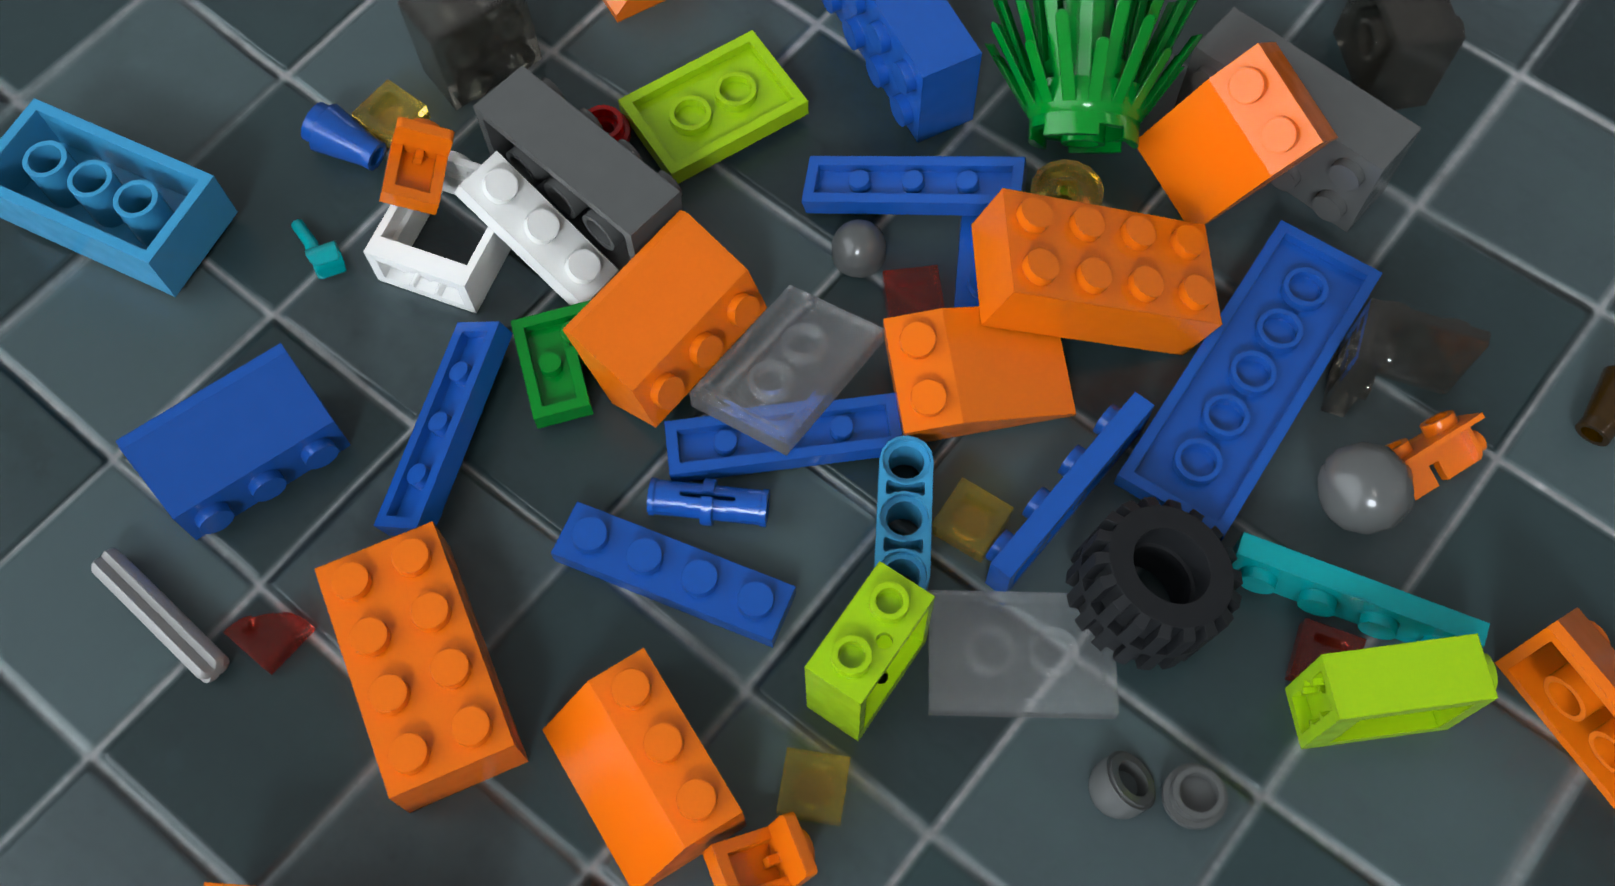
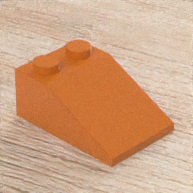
M1264 42L1254 45L1200 85L1139 137L1137 149L1182 219L1187 222L1206 225L1337 139L1338 136L1277 43Z
M979 306L939 308L883 319L884 339L903 436L909 435L917 437L924 442L1076 415L1060 337L981 326Z

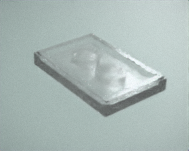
M789 285L689 393L691 406L787 456L884 342L883 328Z
M928 591L935 596L928 630V715L1116 719L1119 715L1116 661L1112 660L1114 651L1108 647L1099 651L1091 643L1095 638L1091 631L1086 629L1081 632L1075 622L1080 612L1078 608H1069L1066 596L1068 593Z

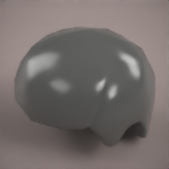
M1365 441L1343 446L1326 458V461L1320 467L1318 474V498L1321 507L1332 522L1346 531L1367 535L1396 527L1413 510L1416 501L1414 499L1412 470L1388 446Z

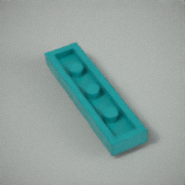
M1243 532L1232 548L1237 557V560L1232 563V567L1241 571L1243 581L1241 586L1251 592L1278 594L1296 601L1300 609L1312 615L1320 617L1336 616L1357 624L1358 629L1362 633L1377 639H1397L1409 643L1478 633L1482 648L1485 646L1490 627L1488 622Z

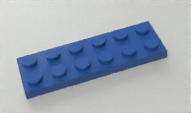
M1281 220L1221 313L1222 325L1204 339L1118 473L1114 484L1140 500L1144 497H1156L1162 506L1170 499L1180 502L1182 510L1187 513L1195 509L1204 515L1202 522L1210 529L1216 526L1225 536L1381 277L1382 272Z

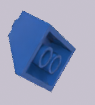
M281 343L115 441L172 519L195 540L206 534H213L223 530L238 514L258 502L267 501L278 496L284 491L287 484L311 469H319L330 464L339 452L351 445L316 391Z

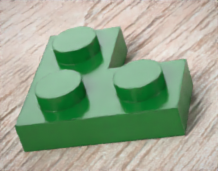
M591 300L510 321L533 419L538 429L594 414L581 366L585 363L562 330Z

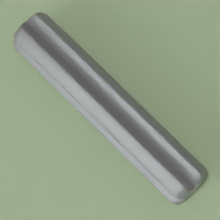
M107 549L101 557L92 562L91 572L198 679L204 683H211L227 670L230 664L229 658L118 549Z

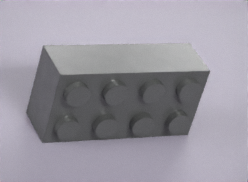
M1233 7L1194 48L1174 107L1211 76L1257 43L1276 42L1338 138L1271 183L1279 190L1288 192L1313 209L1321 219L1332 222L1345 232H1348L1384 192L1420 132L1421 127L1244 12Z
M523 65L473 105L490 156L498 151L619 271L679 210L683 211L682 190L668 173L662 170L658 173L642 161L638 151L628 141L624 139L615 140L603 130L598 119L586 108L576 109L565 100L564 95L555 83L546 77L540 80Z

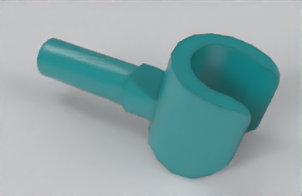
M296 219L292 222L291 228L305 246L306 257L313 265L319 279H326L347 271L344 258L335 240L320 245L303 220Z

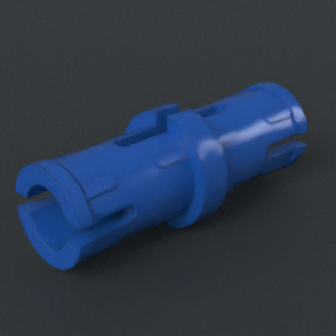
M652 477L650 480L647 494V512L649 516L664 515L699 519V523L702 526H713L714 521L760 525V527L766 528L768 522L770 489L759 490L720 486L717 479L705 478L703 484L661 480L656 477Z

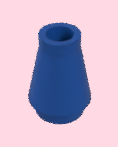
M324 102L315 104L307 113L301 127V137L309 142V147L312 151L360 165L370 171L379 166L386 153V143L372 135L338 104L327 105Z

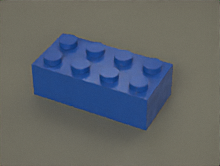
M822 0L826 10L830 14L835 12L842 22L843 33L852 50L859 49L866 60V69L873 85L876 88L882 87L888 95L895 120L901 127H908L917 143L973 120L982 52L947 0Z

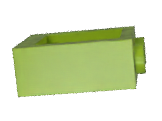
M879 561L804 667L807 707L859 741L926 643L935 596ZM886 673L887 681L879 684L878 681Z
M1478 633L1321 654L1285 688L1300 748L1308 749L1448 730L1498 699L1496 692L1498 676L1492 658L1483 652Z

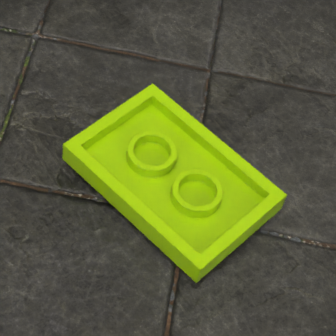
M753 30L618 99L620 113L627 118L630 127L661 170L668 173L678 184L809 114L808 100Z

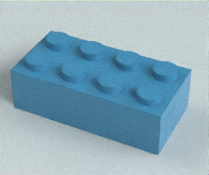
M35 98L0 139L1 219L174 297L178 295L238 213L214 175Z

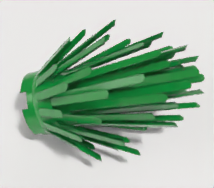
M992 0L1001 24L993 21L991 22V29L1007 62L1001 56L995 44H984L1029 119L1028 143L1031 146L1046 150L1047 140H1052L1068 146V153L1114 154L1121 153L1122 142H1126L1133 149L1138 148L1140 124L1184 69L1183 63L1200 42L1203 34L1191 36L1179 54L1174 56L1159 77L1172 54V48L1198 0L1168 2L1150 43L1149 40L1164 0H1033L1035 25L1029 2L1026 0H1015L1026 39L1025 48L1008 1Z

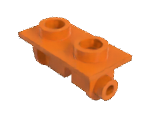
M1453 410L1438 413L1419 425L1422 433L1410 440L1407 438L1399 439L1385 445L1411 468L1415 501L1440 486L1429 467L1430 465H1434L1441 480H1449L1482 459L1483 451L1487 449V442L1483 435L1476 430H1472L1471 426L1485 418L1483 412L1456 416Z

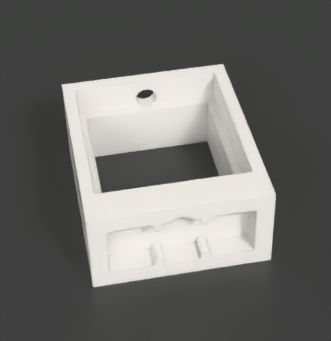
M450 150L442 193L445 191L454 194L457 187L481 164L471 161L459 152ZM390 204L363 251L378 280L477 314L511 248L489 227H487L467 265L412 247L430 214Z

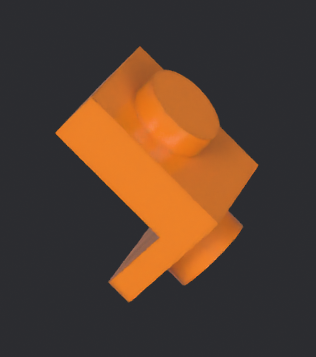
M398 117L390 145L379 202L436 215L455 132L440 127L437 123L428 119Z
M793 811L780 815L766 827L711 844L702 852L714 886H802L818 872L813 842L808 833L801 828Z

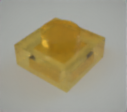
M389 79L351 113L356 121L377 139L385 142L389 149L398 117L409 119L424 118L428 120L431 118L424 103Z
M962 477L933 520L932 534L981 563L1011 518L1014 507Z
M787 747L776 810L777 816L793 811L797 819L841 826L851 757Z

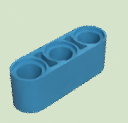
M909 435L897 436L886 443L882 448L879 458L874 568L881 561L899 574L908 576L915 584L928 591L931 571L934 460L932 451L921 439ZM898 465H909L914 467L919 472V475L914 478L904 479L893 474L891 470ZM906 519L913 522L918 530L911 535L903 536L893 532L888 525L894 520Z

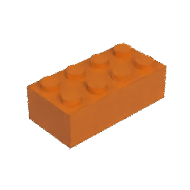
M1006 188L1000 190L971 224L981 326L1183 356L1222 325L1206 226L1204 224Z
M433 521L314 569L377 764L391 801L408 813H411L529 762L451 548Z

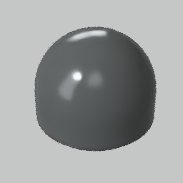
M863 219L851 220L843 224L836 231L832 240V260L837 269L843 274L856 278L868 277L879 271L886 259V240L883 232L874 223Z
M1115 751L1099 761L1091 771L1088 781L1090 798L1096 808L1104 815L1119 820L1130 819L1153 806L1156 798L1153 778L1146 766L1134 755L1125 751ZM1119 771H1124L1135 779L1137 783L1136 795L1132 794L1124 786Z

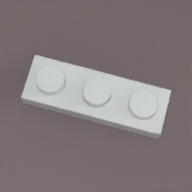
M498 151L493 153L468 176L454 192L468 208L569 305L591 300L619 271Z

